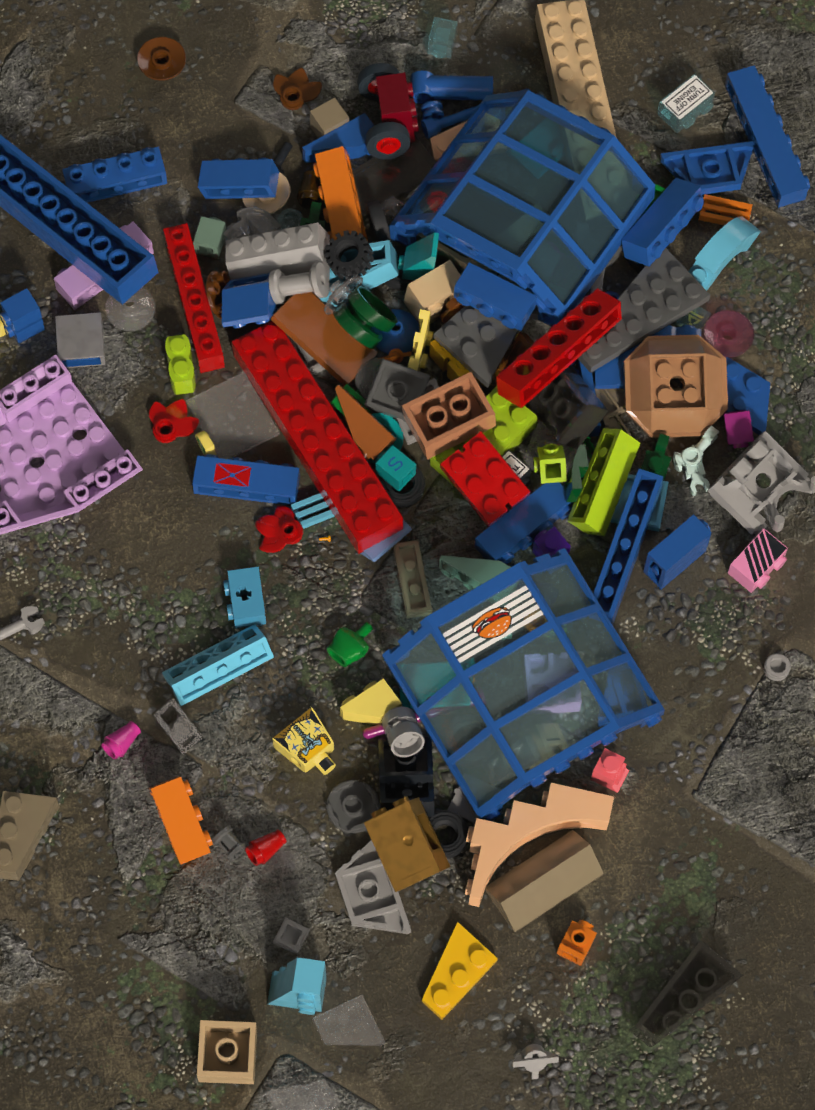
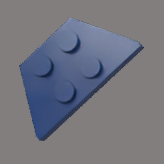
M754 142L661 153L660 161L675 178L701 186L702 195L740 190L753 152Z
M726 357L728 409L725 413L749 409L752 431L760 435L766 431L770 382Z

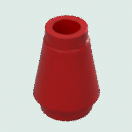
M277 829L274 832L250 841L249 846L245 848V852L250 861L258 866L265 864L287 841L283 833Z

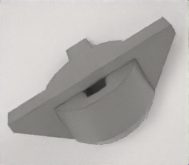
M531 1044L526 1046L512 1061V1067L524 1066L527 1071H530L531 1079H538L539 1071L544 1069L549 1063H558L559 1056L544 1050L541 1045Z

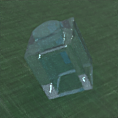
M434 17L428 39L427 54L433 55L436 58L451 59L457 37L458 21Z

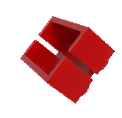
M480 431L463 445V452L459 449L440 463V468L485 524L490 527L507 513L508 509L505 505L508 504L510 509L514 508L529 496L530 491Z

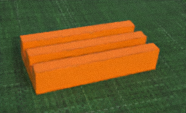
M704 194V204L700 211L699 220L726 225L734 219L726 217L731 215L735 217L743 216L749 221L753 204ZM707 210V211L717 212V213H720L721 215L712 214V213H707V212H705V211Z

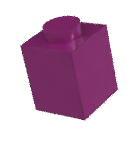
M750 410L724 413L728 445L733 444L734 448L748 447V442L754 441Z

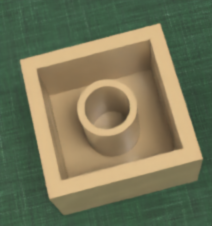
M451 260L408 284L404 303L418 323L420 309L430 311L431 324L438 320L440 314L448 309L445 305L454 298V286L461 275Z
M200 1020L197 1064L198 1082L254 1084L257 1044L256 1022Z

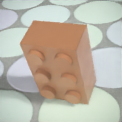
M472 372L402 405L404 419L427 460L473 438L480 431L483 433L496 426L495 412Z

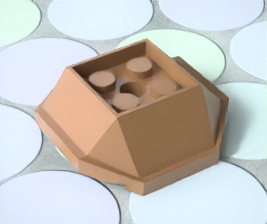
M700 335L647 336L623 362L625 413L649 438H659L660 434L670 436V438L702 437L707 429L728 409L726 357ZM673 378L679 379L683 384L682 390H673L670 387V380Z

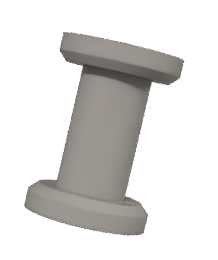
M321 262L314 263L310 272L287 276L279 269L272 270L269 274L270 294L276 305L285 304L291 295L314 292L317 297L325 298L329 294L327 270Z

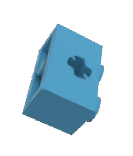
M259 567L228 571L229 580L223 581L225 596L231 595L232 604L227 605L229 620H234L235 628L250 627L253 624L256 626L266 624ZM247 595L248 600L242 601L241 596Z

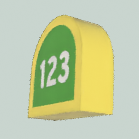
M203 430L195 434L203 454L216 456L214 444L207 432Z

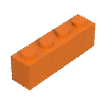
M341 146L315 154L317 163H314L313 167L316 177L320 178L321 186H318L321 200H325L326 204L323 214L326 223H330L331 231H328L330 239L337 240L336 234L340 233L341 236H344L343 231L348 230L350 235L352 231H356L357 234L361 233L368 241L348 152Z

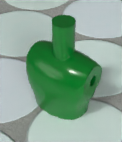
M365 622L356 632L346 627L340 628L332 639L331 644L327 647L328 654L343 667H347L361 659L368 652L369 646L364 638L373 630L372 626Z

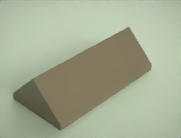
M572 830L487 885L485 891L515 933L601 877L604 873L591 845Z

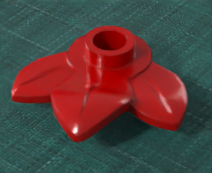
M184 399L175 401L167 407L159 402H154L149 411V419L154 425L153 435L161 443H170L177 437L189 436L199 425L198 418L188 417ZM164 429L170 430L169 434H162L161 432Z
M277 506L274 515H264L255 522L257 530L265 536L259 547L260 551L279 552L287 544L293 545L298 543L303 536V526L299 521L295 520L294 512L286 506ZM293 528V531L287 534V531Z

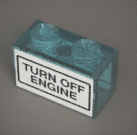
M694 74L659 102L657 114L678 133L683 128L688 129L691 127L699 115H705L712 109L715 92Z

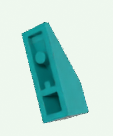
M432 233L406 247L405 256H399L398 270L403 271L402 279L415 281L434 269L439 233Z

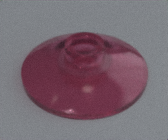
M730 310L720 311L712 315L706 322L704 339L723 356L736 357L742 355L751 347L754 340V329L748 318L741 313ZM729 335L732 337V340H727L724 336Z

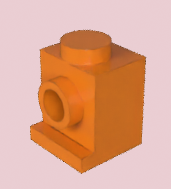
M572 920L558 947L557 954L582 966L596 938L597 932L593 931L594 926L584 920H579L578 923ZM579 935L584 940L580 943L576 942L574 936Z

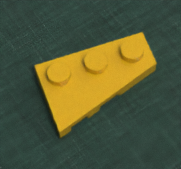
M457 922L425 991L422 1002L443 1020L497 962L498 958Z

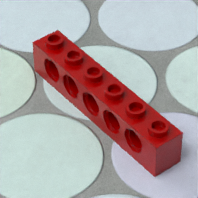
M188 223L164 228L165 244L200 373L225 368L221 344Z
M598 288L590 295H587L578 306L570 310L561 321L554 324L523 354L518 355L512 364L500 371L496 377L498 395L523 408L622 320L621 301Z

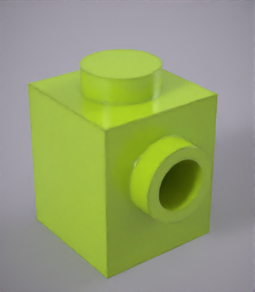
M546 444L543 447H537L538 457H533L534 473L539 472L541 484L567 482L566 458L563 445Z

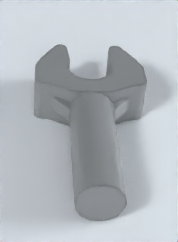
M34 606L22 608L19 620L0 629V640L23 629L29 630L32 634L39 632L45 624L44 619L40 618L35 622L28 621L31 616L39 613L38 608Z

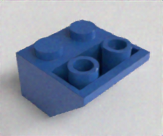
M270 273L233 279L222 289L223 327L233 326V328H240L247 323L256 322V324H264L270 321V318L280 306L275 304L270 294Z

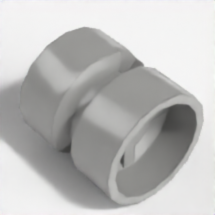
M401 706L389 710L384 715L382 726L393 754L398 757H409L417 754L424 746V737L413 710Z

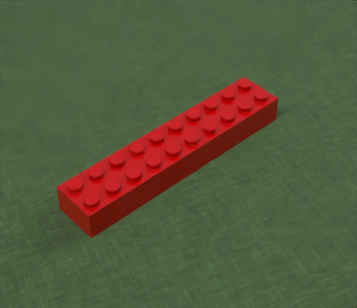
M271 321L232 341L235 359L357 553L360 554L364 550L403 530L402 515L285 332Z

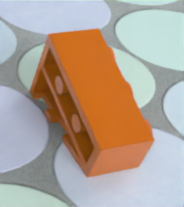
M177 776L148 788L153 796L178 863L181 865L211 853L209 846H212L213 843L208 830L202 831L199 824L203 817L198 805L192 806L189 796L193 795L188 780L183 781L181 776Z

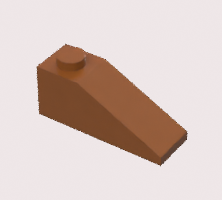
M338 385L335 390L354 442L359 446L361 453L367 461L370 458L376 460L378 455L383 450H387L398 438L347 390Z

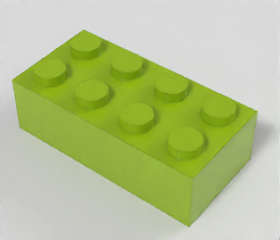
M496 386L486 396L495 412L496 426L483 432V434L502 456L508 449L513 452L537 427V415L526 406L520 408L498 395ZM470 439L430 458V466L453 486L455 485L440 468V463L458 449L463 452V445Z

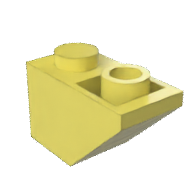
M383 678L379 682L372 681L363 689L364 692L358 696L352 695L345 699L340 707V716L343 720L379 725L382 724V719L389 710L401 707L402 703Z

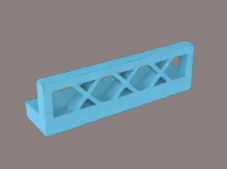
M253 624L163 671L162 674L172 688L178 703L182 706L274 658L266 637Z

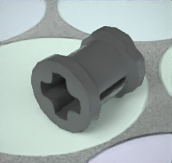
M231 826L222 829L212 840L214 845H219L228 855L227 859L229 862L242 855L247 847L245 842L241 843L232 833L233 829Z

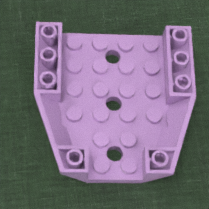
M57 355L49 358L0 390V535L80 512L143 470L128 449L124 451L74 385L70 372ZM78 430H83L87 433V436L82 440L73 438V434ZM34 458H42L44 460V464L41 467L34 468L30 465Z

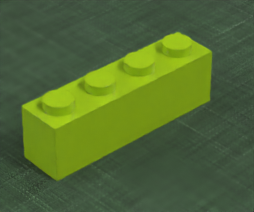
M603 428L589 463V468L582 481L583 489L577 501L573 504L567 522L586 534L605 536L640 446L639 441L621 429Z

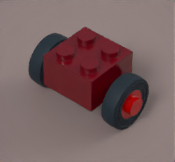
M386 63L369 65L358 75V89L360 94L366 99L380 101L383 123H379L369 129L365 139L366 148L369 154L375 158L394 159L407 152L410 142H415L414 132L419 131L414 98H409L414 96L412 82H407L405 72L399 73L398 69L393 65Z

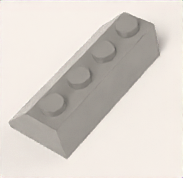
M313 223L226 240V266L230 279L267 274L276 269L282 271L285 276L310 272L314 263L321 262L327 270L330 281V267L325 258V253H328L325 249L326 245L330 246V235L319 223Z

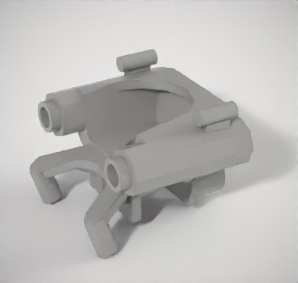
M764 431L741 453L707 491L751 535L754 533L757 536L768 526L765 523L766 519L759 511L764 509L772 530L780 532L784 527L785 518L779 515L777 511L779 498L785 492L791 490L814 494L815 476L810 481L807 477L809 474ZM763 473L769 477L770 484L767 488H761L757 485L756 477L758 474Z

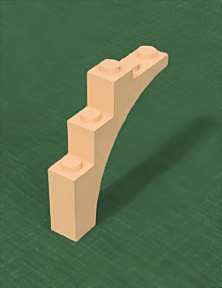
M551 783L549 791H543L540 806L514 800L512 809H506L503 824L476 818L475 827L469 826L466 842L471 843L470 852L474 853L471 869L476 870L474 880L468 879L465 895L470 896L469 905L480 906L485 888L497 868L510 854L525 843L544 834L563 829L592 828L607 830L614 797Z

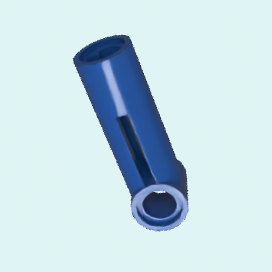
M416 71L410 76L414 94L410 98H414L417 104H424L433 100H483L486 95H493V76L434 75L428 71Z

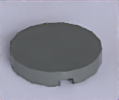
M358 780L344 781L335 786L330 792L326 805L327 814L332 824L345 833L353 834L366 831L364 822L372 819L371 813L380 809L378 795L374 789L367 783L358 782Z

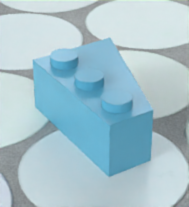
M390 240L369 243L374 253L372 254L374 261L370 262L372 265L370 270L365 268L367 273L364 276L362 273L358 274L359 279L355 280L353 276H351V280H346L345 277L340 279L330 268L329 294L325 298H320V300L329 309L340 305L342 301H348V295L357 285L370 290L399 276L397 252ZM349 249L345 251L341 256V261H352L358 255V250Z
M297 957L287 963V967L282 966L279 971H273L267 1004L299 1009L298 1012L308 1015H314L315 1011L322 1012L326 986L325 961Z

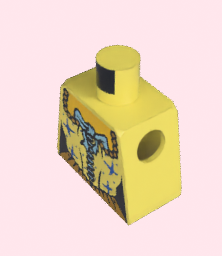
M312 707L272 738L273 747L305 773L316 765L323 775H326L336 766L328 756L334 750L333 740Z

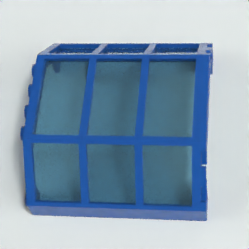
M529 90L486 95L389 225L390 237L392 240L407 247L416 242L418 233H423L424 236L439 233V241L516 282L522 289L528 288L532 294L537 296L538 320L552 327L561 321L570 310H573L580 304L621 246V239L635 225L653 201L655 184L619 140L606 128H600L590 123L585 117L577 116L569 112L564 106L556 105L548 101L543 95L535 94Z

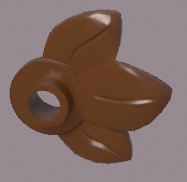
M299 68L288 78L276 74L273 87L281 96V104L284 108L297 110L303 106L304 102L313 101L319 96L322 90V83H309L305 70ZM290 98H295V99H297V100H295V101H290L289 99H290Z

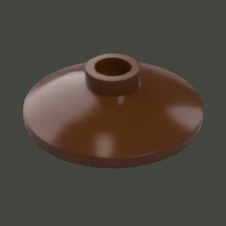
M157 37L142 45L138 52L137 61L144 75L153 80L164 81L172 79L181 73L186 63V54L184 48L176 40L168 37ZM161 61L166 62L165 64H158Z

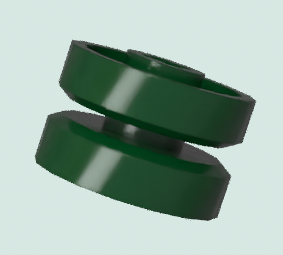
M357 285L348 295L350 303L342 301L334 310L333 315L338 323L354 339L364 346L374 349L383 339L381 331L389 332L397 324L398 320L392 310L381 299L363 286Z

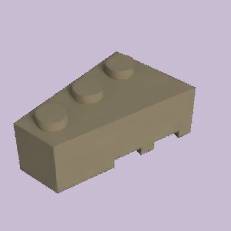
M3 791L0 805L1 879L16 881L21 879L35 853L39 841L45 835L51 819L60 807L56 797Z

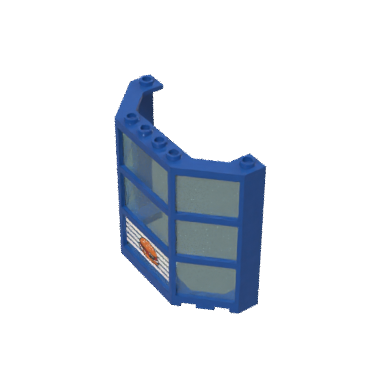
M565 548L558 550L551 557L549 553L533 559L535 562L528 565L526 561L512 566L420 621L421 626L416 633L413 630L409 631L398 640V646L388 649L382 654L387 667L478 819L495 820L501 815L499 811L503 809V805L529 785H532L533 788L539 786L547 780L546 775L553 771L557 774L561 773L571 766L569 762L579 757L582 760L594 753L593 748L602 743L603 746H606L618 738L616 734L637 725L641 728L647 725L650 728L662 721L661 716L664 715L665 709Z

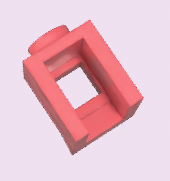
M604 748L593 770L591 780L618 793L629 772L626 768L627 764L624 763L625 757Z

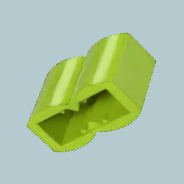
M185 334L169 336L166 339L165 349L172 390L176 395L194 393L196 380L190 341Z

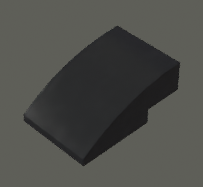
M424 737L423 748L417 754L409 757L394 755L388 743V738H378L380 809L386 807L387 811L395 808L393 802L408 796L409 800L419 797L427 816L434 817L433 756L430 737Z

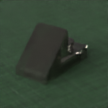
M170 697L151 714L157 729L166 734L181 754H185L203 738L173 697Z

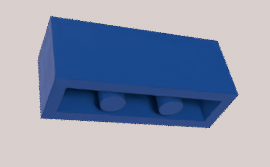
M243 158L235 160L212 159L211 161H202L198 188L205 199L276 198L279 170L273 159L268 158L246 160Z
M470 262L454 286V298L464 306L470 305L479 310L482 315L489 318L493 317L510 329L515 328L522 331L536 307V295Z

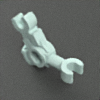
M712 425L707 429L696 446L692 445L684 449L682 453L674 452L673 455L676 471L681 472L683 465L685 467L686 479H691L690 493L693 496L697 493L695 486L698 484L703 485L705 492H708L707 490L710 488L709 481L704 478L706 473L702 457L706 448L718 437L719 431Z

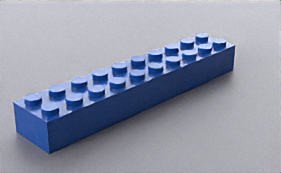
M0 134L1 208L122 305L159 273L153 254Z

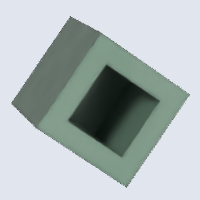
M201 216L193 241L196 254L219 259L227 234L224 221L216 217L206 218Z

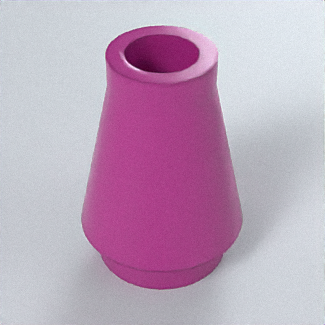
M129 721L125 726L104 738L105 741L101 744L102 748L113 759L123 757L135 738L141 733V730L134 722Z

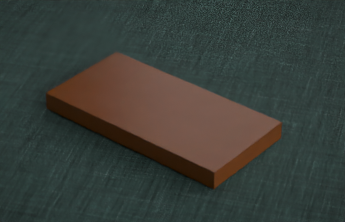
M312 292L293 295L271 318L279 328L343 386L349 385L378 354L375 349L368 348L354 339L338 323L333 315V311Z

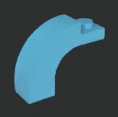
M743 216L732 219L702 248L695 258V263L688 272L707 291L723 268L737 254L747 251L761 231Z

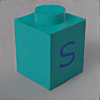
M392 446L388 451L383 450L375 460L376 474L397 491H400L416 474V463L395 446Z

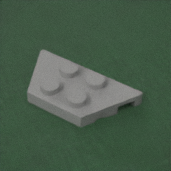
M371 840L361 850L359 849L347 864H344L335 872L351 926L409 934L411 933V928L399 892L394 891Z

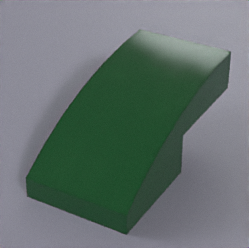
M585 445L579 446L569 466L567 482L565 483L566 502H576L583 489L581 480H583L589 468Z

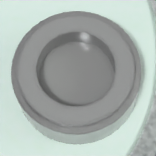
M772 654L764 663V673L773 681L784 680L791 670V663L783 654Z

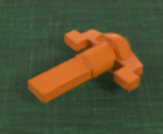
M392 349L388 356L377 358V360L386 359L398 364L402 362L404 357L411 356L412 351L402 352L400 349Z

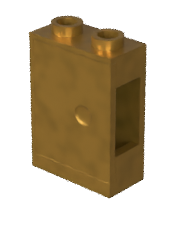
M408 796L393 802L395 808L387 811L386 807L371 813L372 819L364 822L395 892L451 867L419 797L409 800Z

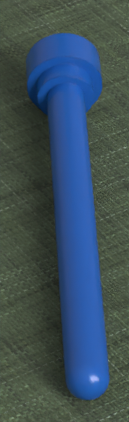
M478 106L441 119L429 117L421 120V127L427 139L438 135L442 128L468 120Z

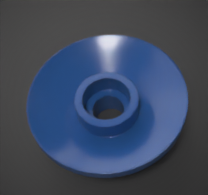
M391 309L398 320L395 326L400 327L398 331L391 329L389 332L381 331L383 339L376 348L389 355L392 349H400L402 352L412 351L415 332H419V323L412 314L404 310Z

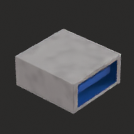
M101 313L55 316L57 354L66 368L105 365Z

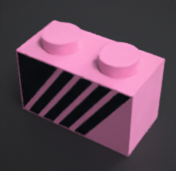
M763 529L730 564L728 574L752 593L757 587L761 589L769 581V574L773 569L778 571L787 561L785 555L788 548L767 530Z

